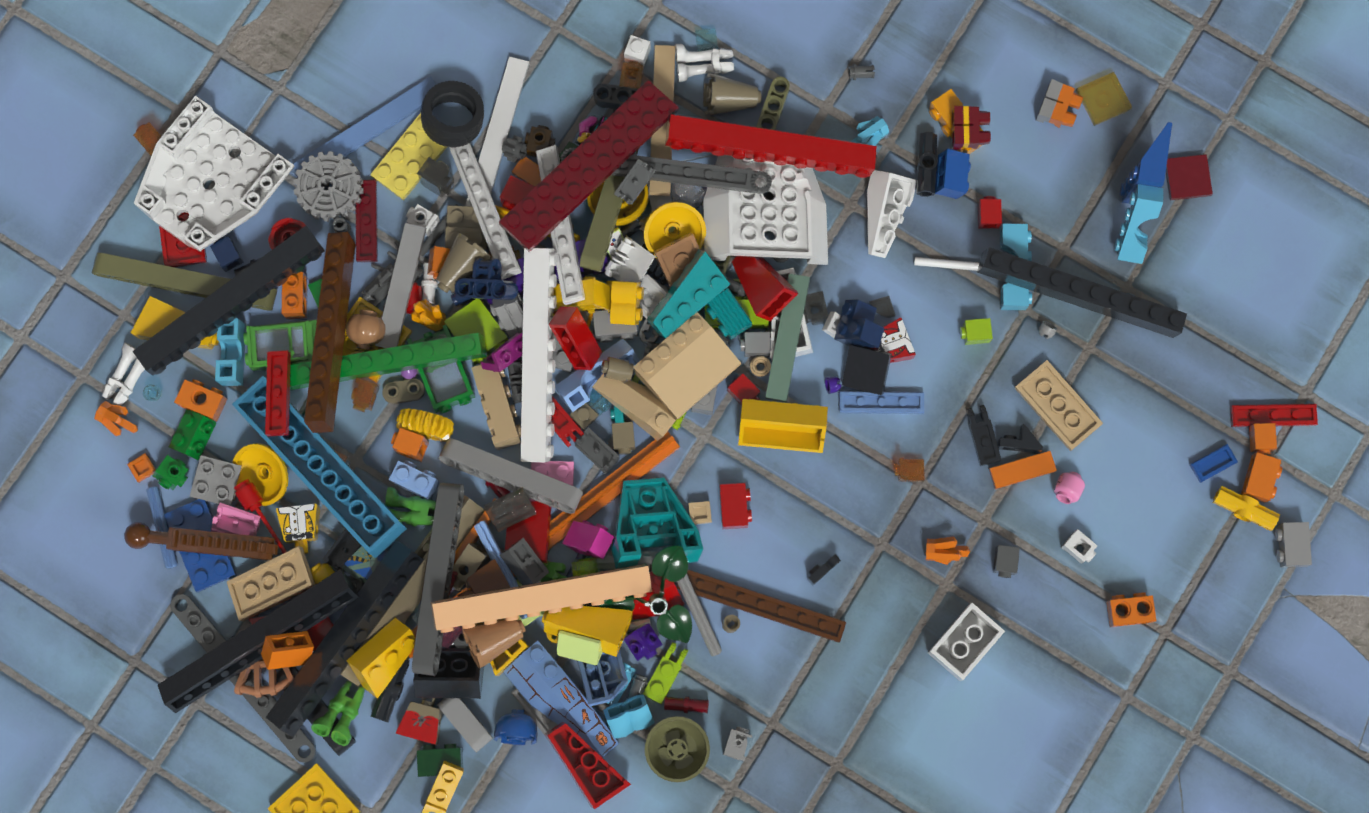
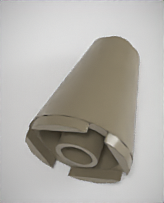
M708 73L706 78H710L709 83H704L703 107L708 108V111H704L706 115L754 108L757 106V103L761 102V91H758L757 86L713 73Z
M461 233L456 236L436 279L439 282L437 286L446 293L448 291H455V284L459 279H470L473 277V265L477 258L492 260L485 250L475 242H467L469 238Z

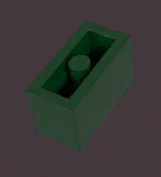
M444 744V749H435V745L422 746V750H417L418 777L437 776L443 761L463 768V749L457 748V744Z

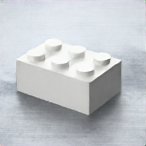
M971 603L928 651V654L955 678L963 681L1005 631L976 605Z

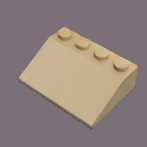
M697 312L633 366L636 376L679 419L737 369L741 362L715 330Z

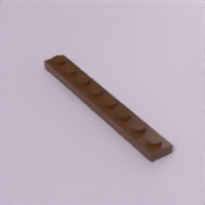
M691 570L687 571L688 578L696 595L837 643L841 641L846 625L845 621Z

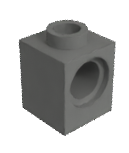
M998 545L995 548L993 573H998V577L1011 578V575L1017 574L1020 548Z

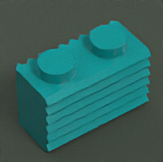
M729 288L719 293L707 303L708 308L706 311L712 320L717 319L720 324L718 328L724 337L728 336L731 340L752 326L751 320Z

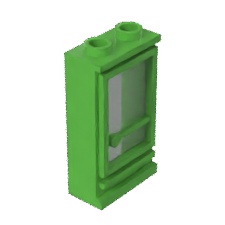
M317 320L246 326L247 332L243 334L244 344L248 346V353H245L246 365H249L252 371L267 370V352L285 350L291 352L290 365L312 361Z

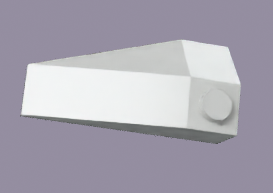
M874 170L871 174L867 189L869 255L886 258L896 237L895 230L898 224H902L904 220L902 215L906 207H910L913 201L917 180Z

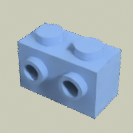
M405 460L404 463L398 461L389 480L405 490L424 499L431 500L439 484V481L434 478L436 474L426 469L421 472L415 469L417 465Z

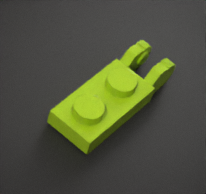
M674 642L670 645L665 657H662L643 692L644 696L661 705L681 670V664L689 651L684 648L679 655L677 663L669 660L676 649L677 644Z

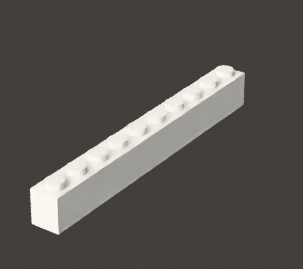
M524 248L521 462L546 463L551 461L554 455L551 436L554 435L552 415L555 412V404L552 402V394L555 392V382L552 381V373L555 372L556 367L555 360H553L556 340L553 339V331L548 324L553 318V312L557 305V299L554 296V287L557 285V276L554 274V266L557 265L555 249L534 248L531 252H528Z

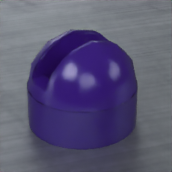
M825 377V388L828 394L838 392L841 389V384H837L840 381L838 377Z

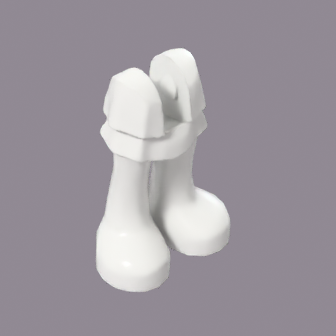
M681 43L675 45L678 82H684L689 77L708 73L725 74L734 70V63L719 61V59L733 57V51L730 49L713 48L711 50L693 52L687 51ZM711 61V64L686 65L685 63Z
M126 342L122 346L121 360L114 374L109 378L108 384H105L102 397L109 400L117 388H119L120 391L113 401V404L121 406L129 399L128 396L133 393V388L138 378L145 370L132 352L136 348ZM136 359L126 380L122 382L121 380L130 364Z

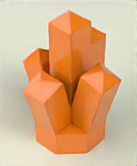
M104 401L97 409L94 419L101 422L116 437L122 433V430L116 424L132 433L138 431V426L119 416H126L128 408L112 405Z
M954 536L927 539L926 561H936L948 565L952 560L959 561L961 557H968L970 550L968 546L956 545L957 540Z

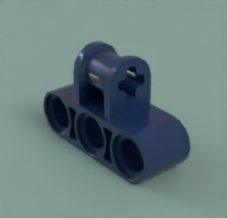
M477 258L473 265V279H459L455 284V293L462 298L513 300L518 294V287L512 281L501 280L502 266L499 259H492L490 261Z

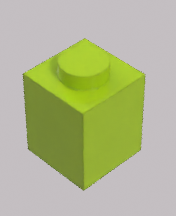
M990 318L964 321L963 327H960V337L964 339L965 345L991 342L993 337Z

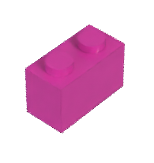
M585 520L582 523L573 521L562 544L576 553L604 559L614 536L608 533V528L597 523L594 526Z

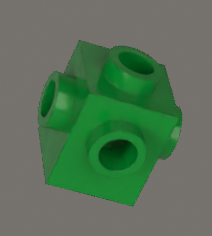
M167 455L152 476L159 480L158 483L163 488L174 490L177 485L181 488L188 478L185 474L189 469L186 468V464L180 459H173Z

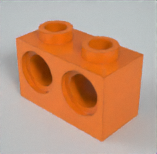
M304 272L292 274L282 285V315L286 319L307 318V276Z
M403 428L395 432L391 440L392 448L397 454L422 462L429 444L424 436Z
M1146 592L1135 593L1133 598H1125V595L1112 596V600L1106 602L1110 627L1146 624L1157 621L1153 595L1146 596ZM1139 602L1146 606L1144 614L1139 613L1137 610ZM1117 605L1124 607V616H1119L1116 613Z

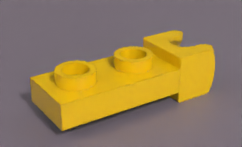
M443 761L421 813H446L464 768Z

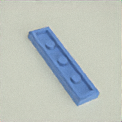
M840 391L839 413L924 414V392H884L883 395H878L866 391Z

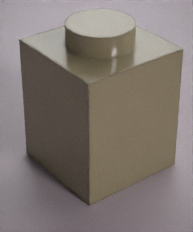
M633 422L612 423L614 451L619 452L620 455L631 454V450H635Z

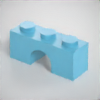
M238 318L222 325L217 331V340L221 345V359L216 360L215 381L222 386H243L245 346L243 334L245 333V324Z

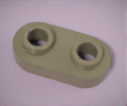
M418 379L390 382L384 386L382 395L390 404L418 401L424 396L425 387ZM417 386V391L410 392V388ZM392 389L396 390V394L394 396L389 395V392Z

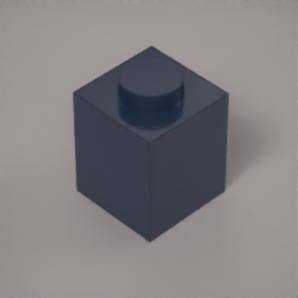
M229 236L226 238L221 237L210 246L225 272L244 263Z

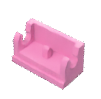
M219 503L217 515L213 517L211 532L256 536L261 516Z

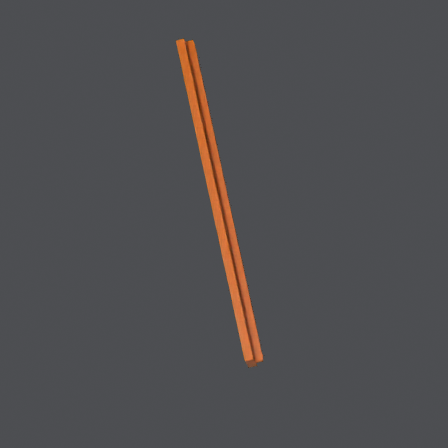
M667 431L661 439L652 441L583 495L575 513L562 512L551 520L548 551L566 537L573 521L582 523L583 520H589L621 494L623 481L640 480L677 451L680 446L674 437ZM467 588L463 589L453 598L458 597L459 594L467 591ZM417 626L411 630L415 638L417 633ZM414 649L409 654L410 658H413Z

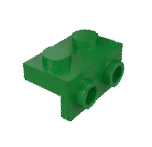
M186 409L168 447L199 460L216 426V422L204 415Z

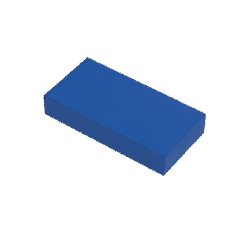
M1228 444L1191 463L1190 467L1201 483L1238 463Z

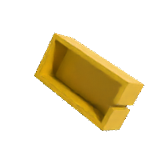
M743 399L738 445L823 453L828 407Z

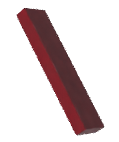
M363 180L361 186L364 189V193L359 195L361 202L356 203V262H378L377 180Z

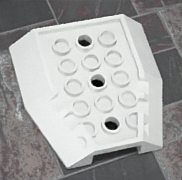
M195 96L156 143L134 204L156 224L184 244L201 251L255 216L295 165L281 155L277 154L275 156L218 116L210 105ZM233 149L241 150L240 155L236 158L230 156V152ZM212 180L215 182V186L212 189L204 188V184L207 181ZM181 213H188L189 218L186 221L181 222L178 220V216Z
M730 155L717 157L715 165L767 172L772 179L769 192L774 195V199L767 200L763 194L707 187L703 199V219L706 226L704 251L712 260L725 261L727 256L807 259V264L828 265L826 203L813 168L806 167L800 169L794 165H776L774 162L769 161L756 162L750 158L735 159ZM758 178L755 184L762 188L766 186L767 182L763 178ZM766 231L773 232L775 239H766L764 233Z

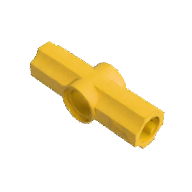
M1220 486L1212 502L1232 512L1238 519L1245 522H1253L1269 531H1273L1280 514L1260 505V502L1247 495H1240L1223 486Z

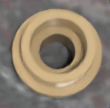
M756 356L750 363V370L755 376L763 377L770 372L771 363L765 356ZM762 363L764 365V369L758 370L756 367L757 364Z

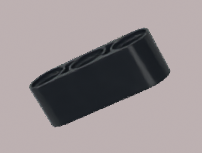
M599 84L593 91L594 101L599 107L617 110L624 103L619 101L618 98L622 95L630 98L638 88ZM605 92L608 94V97L600 99L598 95Z

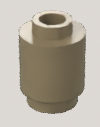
M608 357L607 360L602 362L601 372L604 373L605 378L619 381L631 380L634 364L629 363L628 360Z

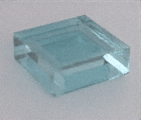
M715 28L695 31L697 51L718 49Z

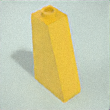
M149 296L131 334L138 339L149 340L186 312ZM217 332L210 337L204 338L197 348L212 350L214 345L217 346L219 343Z
M569 606L561 608L562 611L557 613H549L548 610L544 612L542 617L544 632L558 637L559 631L562 630L600 640L602 652L617 657L630 627L633 613L630 610L583 606V608L570 609Z

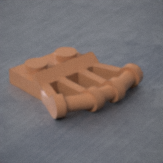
M262 658L240 672L234 692L238 695L248 694L256 698H261L266 694L275 696L278 692L286 689L294 677L289 667L283 668L287 679L277 683L276 669L269 670V685L262 686L261 668L266 667ZM251 669H254V687L245 685Z

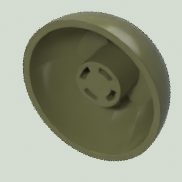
M685 717L666 718L657 723L647 736L645 743L647 763L651 770L664 780L685 782L693 779L700 774L709 759L710 745L708 737L702 727L691 719Z

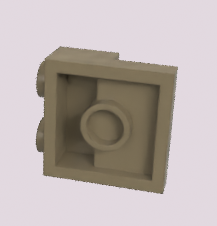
M447 205L445 248L451 249L456 236L461 233L469 238L467 242H475L483 250L489 249L473 207Z

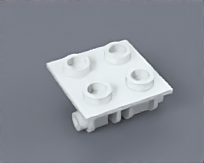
M627 236L624 240L621 239V243L617 248L618 251H614L616 255L611 256L613 261L610 260L608 266L605 267V274L618 281L641 282L656 256Z

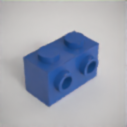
M946 149L938 155L935 194L958 199L967 193L969 189L968 173L971 168V163L969 162L970 154Z

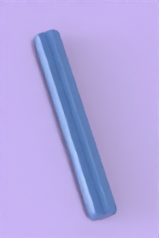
M156 486L147 488L146 492L156 531L168 532L169 528L164 515L165 512L159 488ZM160 544L165 568L171 569L176 567L175 552L166 549V545Z

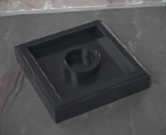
M850 344L842 386L883 395L892 354Z

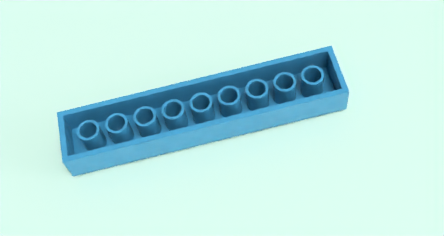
M263 375L232 405L364 549L374 558L378 557L407 528L319 433H312L305 424L304 417L290 402L289 435H265L267 378Z

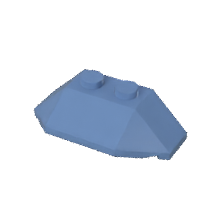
M620 650L617 657L602 652L597 665L577 661L589 706L611 702L628 684Z

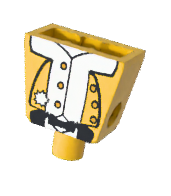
M318 504L276 508L284 541L288 544L295 543V548L298 546L303 547L304 553L308 554V541L318 540L320 506Z

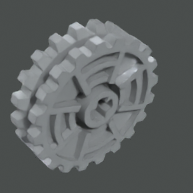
M331 151L327 155L319 152L318 157L311 155L309 162L303 161L301 163L303 168L296 171L298 179H294L293 184L297 187L294 189V194L298 198L297 202L306 213L311 214L317 220L321 217L324 221L329 222L330 218L334 220L340 216L346 218L349 216L348 212L350 210L353 212L356 210L355 204L361 202L359 195L364 193V189L361 186L363 179L360 176L359 170L349 158H344L340 153L336 156ZM329 183H331L332 187H329L328 190H326L325 186L327 187L329 186Z

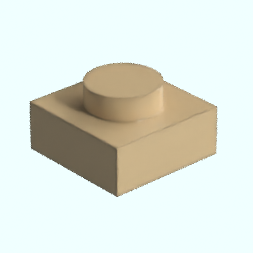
M710 501L688 503L690 518L695 525L712 523Z

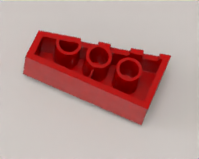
M561 722L545 733L546 738L593 809H596L631 785L566 723Z

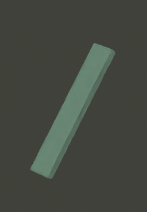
M789 274L788 283L797 290L798 295L782 309L765 396L766 399L787 402L810 283V277Z

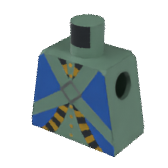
M361 546L344 563L342 569L362 583H365L387 553L384 550L378 557L374 558Z

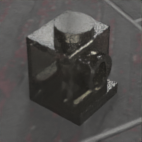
M823 291L807 294L804 309L807 323L812 322V325H819L824 323V319H827L828 312ZM817 308L819 312L813 314L811 309Z

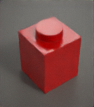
M994 196L983 197L978 203V229H999L1002 224L1001 199H996Z
M741 374L727 389L729 394L741 406L743 399L760 400L758 396L761 391L744 374Z

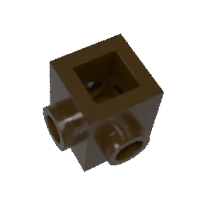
M543 125L531 127V131L527 132L525 137L528 156L537 157V150L555 145L556 138L553 137L552 130Z

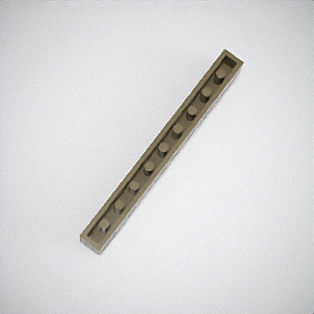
M465 495L456 550L485 512L482 507ZM432 529L414 552L424 559L359 649L394 618L405 624L408 617L422 600ZM347 664L340 675L359 686V680L349 664Z

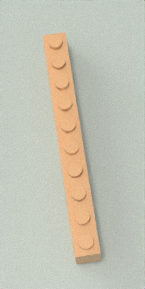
M642 564L432 601L431 608L435 629L440 630L441 633L454 631L453 627L462 626V629L475 627V623L484 622V625L497 623V619L505 618L506 621H513L519 619V615L527 614V617L539 616L541 611L548 610L549 613L561 612V608L570 606V609L583 608V604L601 605L604 604V600L608 599L618 602L626 600L625 596L634 595V598H641L647 596V592H652L649 568L647 565Z

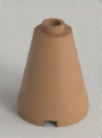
M504 619L490 625L478 624L473 628L462 629L466 644L468 643L469 651L478 668H481L521 640L526 630L521 620L506 621Z

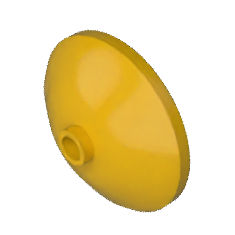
M668 202L657 207L647 218L643 231L644 242L648 251L655 255V250L692 233L701 250L706 237V226L701 214L693 206L683 202ZM674 226L675 230L673 232H669V228Z
M253 443L241 448L232 461L233 464L242 466L237 485L246 479H249L251 483L253 482L264 499L261 502L263 506L279 501L284 496L288 487V471L283 459L271 447L265 444Z

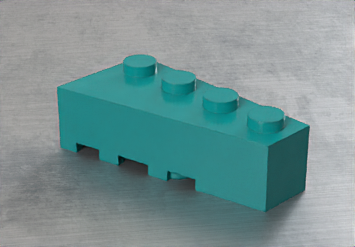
M698 249L694 255L695 257L687 264L683 273L670 287L669 292L661 299L647 318L659 336L667 338L730 285L705 251Z

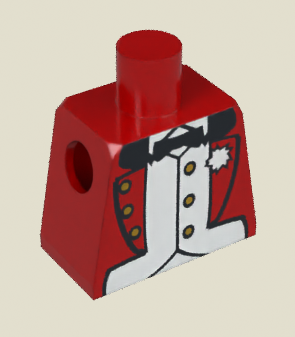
M902 318L884 326L879 348H871L891 353L890 363L911 360L916 355Z

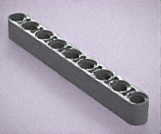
M441 482L438 487L412 660V672L414 674L435 676L438 672L444 633H441L440 630H436L434 627L431 602L449 599L464 499L463 484Z

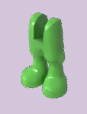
M387 488L385 500L387 507H401L411 510L410 512H402L389 508L401 522H406L414 527L417 525L433 526L434 516H428V510H435L436 501L423 499L419 496L403 497L398 494L395 488Z
M346 681L335 697L329 701L327 713L323 717L316 719L311 726L314 733L327 737L337 715L342 713V717L331 734L332 740L342 746L348 745L351 740L349 726L351 721L358 715V710L365 693V689L359 687L353 699L347 697L352 685L350 681Z

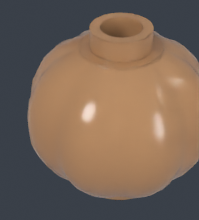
M360 310V314H353L347 321V336L357 344V348L369 350L370 346L378 344L384 338L386 327L382 318L376 317L377 312Z

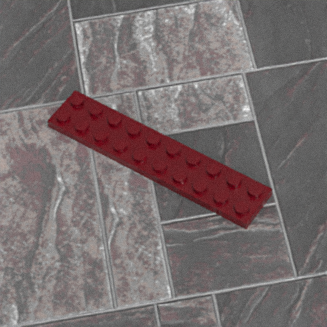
M648 80L499 221V225L528 252H531L669 120L670 115H674L679 110V107Z

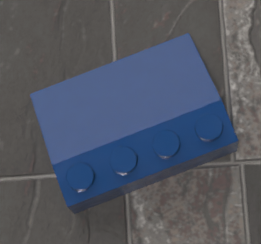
M1171 122L1166 124L1138 165L1134 166L1133 172L1130 171L1129 177H1126L1125 182L1121 184L1120 195L1123 196L1122 203L1129 204L1131 193L1136 191L1138 184L1158 188L1164 185L1172 130Z

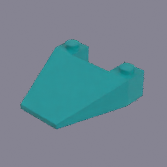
M653 478L623 481L611 550L615 568L619 569L638 565L642 555L640 548L670 545L682 546L688 563L698 562L703 551L699 530L666 479Z

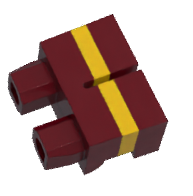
M954 106L952 110V150H961V148L977 149L979 145L990 144L991 132L980 131V125L990 124V112L979 111V107Z

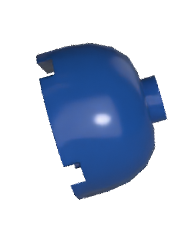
M512 709L511 713L503 715L497 721L494 730L495 741L501 738V743L525 745V742L530 740L531 745L537 743V725L531 716L524 714V710Z

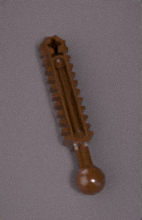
M142 522L130 524L124 532L126 544L134 549H142L149 543L166 545V549L173 551L272 560V556L278 553V545L274 544L275 539L269 537L169 527L168 532L152 531Z

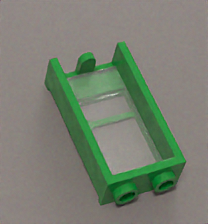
M443 325L444 330L434 334L427 332L423 334L424 338L412 341L410 338L407 342L408 344L450 338L451 334L447 325ZM461 361L418 368L436 413L440 412V414L449 412L452 410V406L458 404L460 406L467 405L472 402L471 399L475 398Z

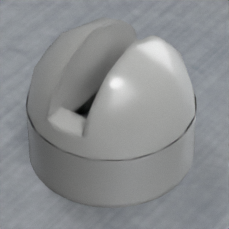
M1043 321L1039 327L1040 336L1042 337L1046 334V339L1052 338L1057 331V327L1047 321Z

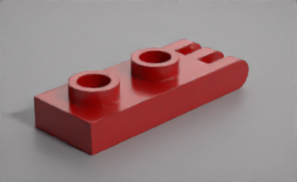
M552 396V402L555 404V412L552 415L554 432L567 447H570L571 443L566 438L570 436L576 442L577 437L573 432L576 431L581 437L584 433Z

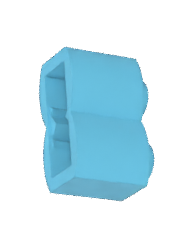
M644 695L633 696L624 703H616L603 710L614 738L626 737L634 730H643L655 723Z

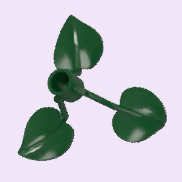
M680 545L669 546L655 555L652 561V572L656 576H662L660 592L653 594L649 601L642 598H634V595L625 596L626 600L613 602L612 599L604 600V604L599 606L601 608L633 611L635 608L633 600L635 599L647 607L650 606L651 611L659 615L656 627L663 637L688 643L692 633V619L689 611L679 604L673 605L668 610V604L664 597L665 579L677 582L687 574L688 560L683 547Z

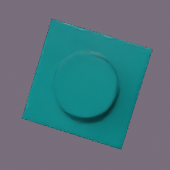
M615 406L610 409L611 421H615V423L625 422L623 412Z

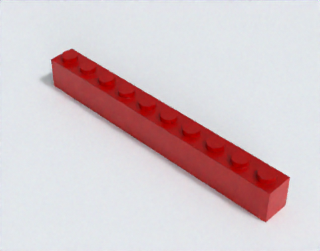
M672 114L667 122L665 146H670L675 150L684 148L690 149L695 153L710 152L715 156L730 155L735 159L750 158L756 162L769 161L774 162L776 165L789 164L800 169L809 167L815 168L816 171L820 172L829 170L835 171V173L840 175L855 174L859 178L870 177L875 170L877 146Z

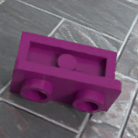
M517 333L480 362L482 369L501 372L521 357L523 334Z

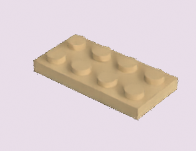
M1048 360L1015 386V390L1070 452L1103 424Z
M300 546L227 581L239 621L248 620L305 592L315 585L303 547Z

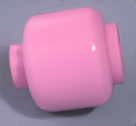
M1076 472L1062 473L1054 486L1056 498L1064 504L1077 502L1085 489V483L1081 475Z

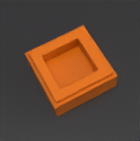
M146 453L127 464L139 483L153 475L156 471Z

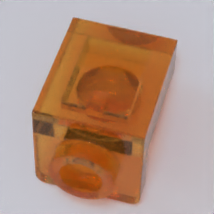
M899 458L898 463L894 464V475L898 476V482L924 481V459Z

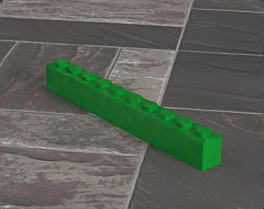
M473 333L342 356L339 382L487 357L485 337L480 333ZM312 361L290 365V390L307 388L309 386Z

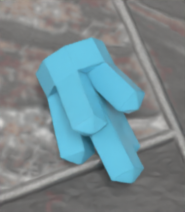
M878 116L872 120L858 123L856 129L860 134L850 142L876 146L882 138L889 134L888 126Z

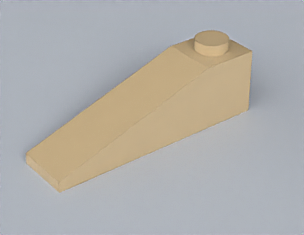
M604 373L592 386L593 389L657 441L667 433L677 420L646 386L631 380L619 381L605 378Z

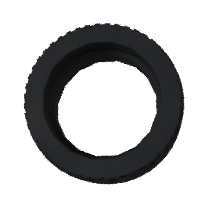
M445 81L434 85L425 95L421 109L422 127L427 136L433 142L451 148L467 145L478 136L484 119V105L478 92L466 83L458 81ZM455 102L465 106L472 113L473 119L462 126H447L434 117L432 110L441 103Z

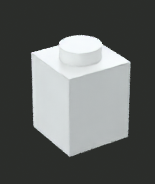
M631 35L624 52L625 62L644 68L651 51L650 41Z

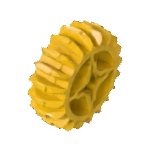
M404 408L400 410L396 420V427L398 429L403 428L434 441L446 442L451 438L454 430V423L451 419L417 409Z

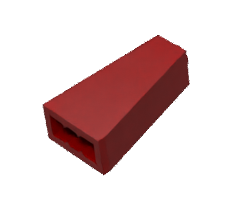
M736 256L731 261L756 316L771 321L798 295L797 290L763 257Z

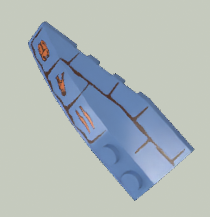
M539 641L530 646L503 671L530 706L539 710L556 724L566 723L602 758L619 744L593 707L589 706L583 694Z

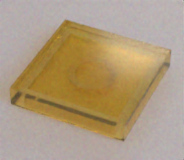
M1115 72L1076 89L1078 95L1084 97L1082 103L1094 126L1132 109Z

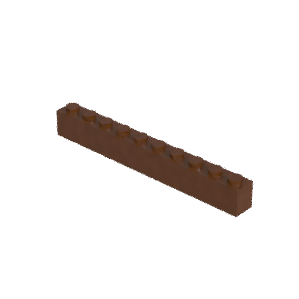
M348 232L328 233L304 418L305 424L312 433L334 431L356 247Z

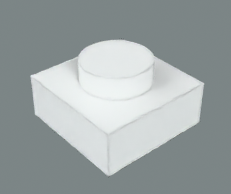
M830 312L822 330L835 338L836 327L839 324L841 315L837 312Z

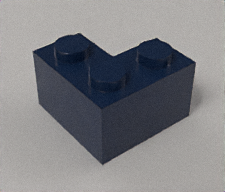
M859 299L845 300L839 324L836 327L834 340L848 346L854 344L866 348H879L884 327L873 323L877 308Z

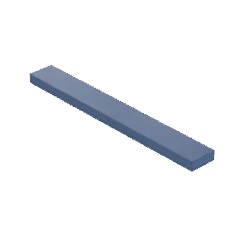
M431 76L293 163L295 171L301 170L303 168L301 163L303 161L309 162L311 155L318 157L319 152L327 155L331 151L336 156L340 153L346 157L421 109L425 95L437 84Z

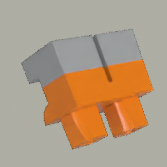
M1052 79L1036 121L1042 123L1044 121L1049 122L1060 128L1061 124L1072 127L1077 115L1068 112V106L1079 110L1084 97L1074 93L1075 88Z

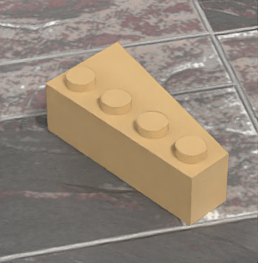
M481 365L471 367L495 448L501 450L520 444L521 426L520 424H515L514 417H517L514 404L510 405L508 401L511 393L508 384L504 385L502 378L505 377L504 370L493 372L482 369Z

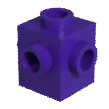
M649 623L635 630L624 639L637 661L644 657L647 660L658 654L656 649L663 645Z

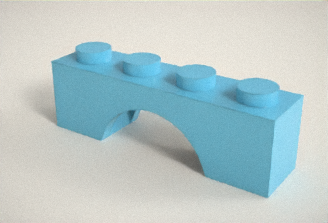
M1138 184L1136 191L1131 193L1129 202L1131 207L1126 208L1124 217L1126 222L1121 224L1119 232L1121 237L1116 239L1114 251H1118L1117 260L1142 264L1147 252L1148 235L1140 231L1138 226L1147 220L1159 217L1163 205V188Z
M1002 224L1000 228V249L1011 255L1032 261V252L1028 251V243H1031L1032 237L1031 231L1028 230V224ZM1010 283L1004 284L1000 289L1001 310H1026L1029 304H1032V292Z

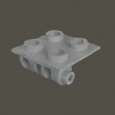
M200 455L190 497L231 506L232 501L236 500L234 487L237 485L242 466Z

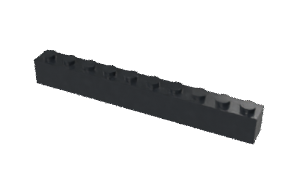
M304 226L132 352L144 369L152 376L162 373L167 365L180 360L189 349L198 347L204 338L214 335L219 327L232 322L237 314L250 309L258 299L268 296L270 290L276 286L283 285L292 274L301 272L310 261L319 259L325 250L308 227Z
M988 247L982 253L977 273L1171 338L1182 333L1187 313Z
M396 540L357 593L359 598L347 606L267 714L266 718L281 731L294 737L348 664L346 660L359 649L424 559Z
M341 569L332 573L329 577L294 597L288 603L277 608L231 639L223 642L174 675L166 678L157 685L164 705L174 713L179 712L261 660V652L266 636L307 631L359 598L351 579Z

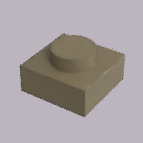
M587 403L569 415L584 431L599 417Z

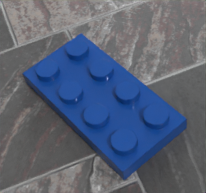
M195 500L164 514L171 528L211 532L213 515L205 500ZM179 551L197 593L237 576L229 556Z

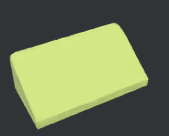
M561 630L558 635L557 655L597 665L602 655L601 641Z

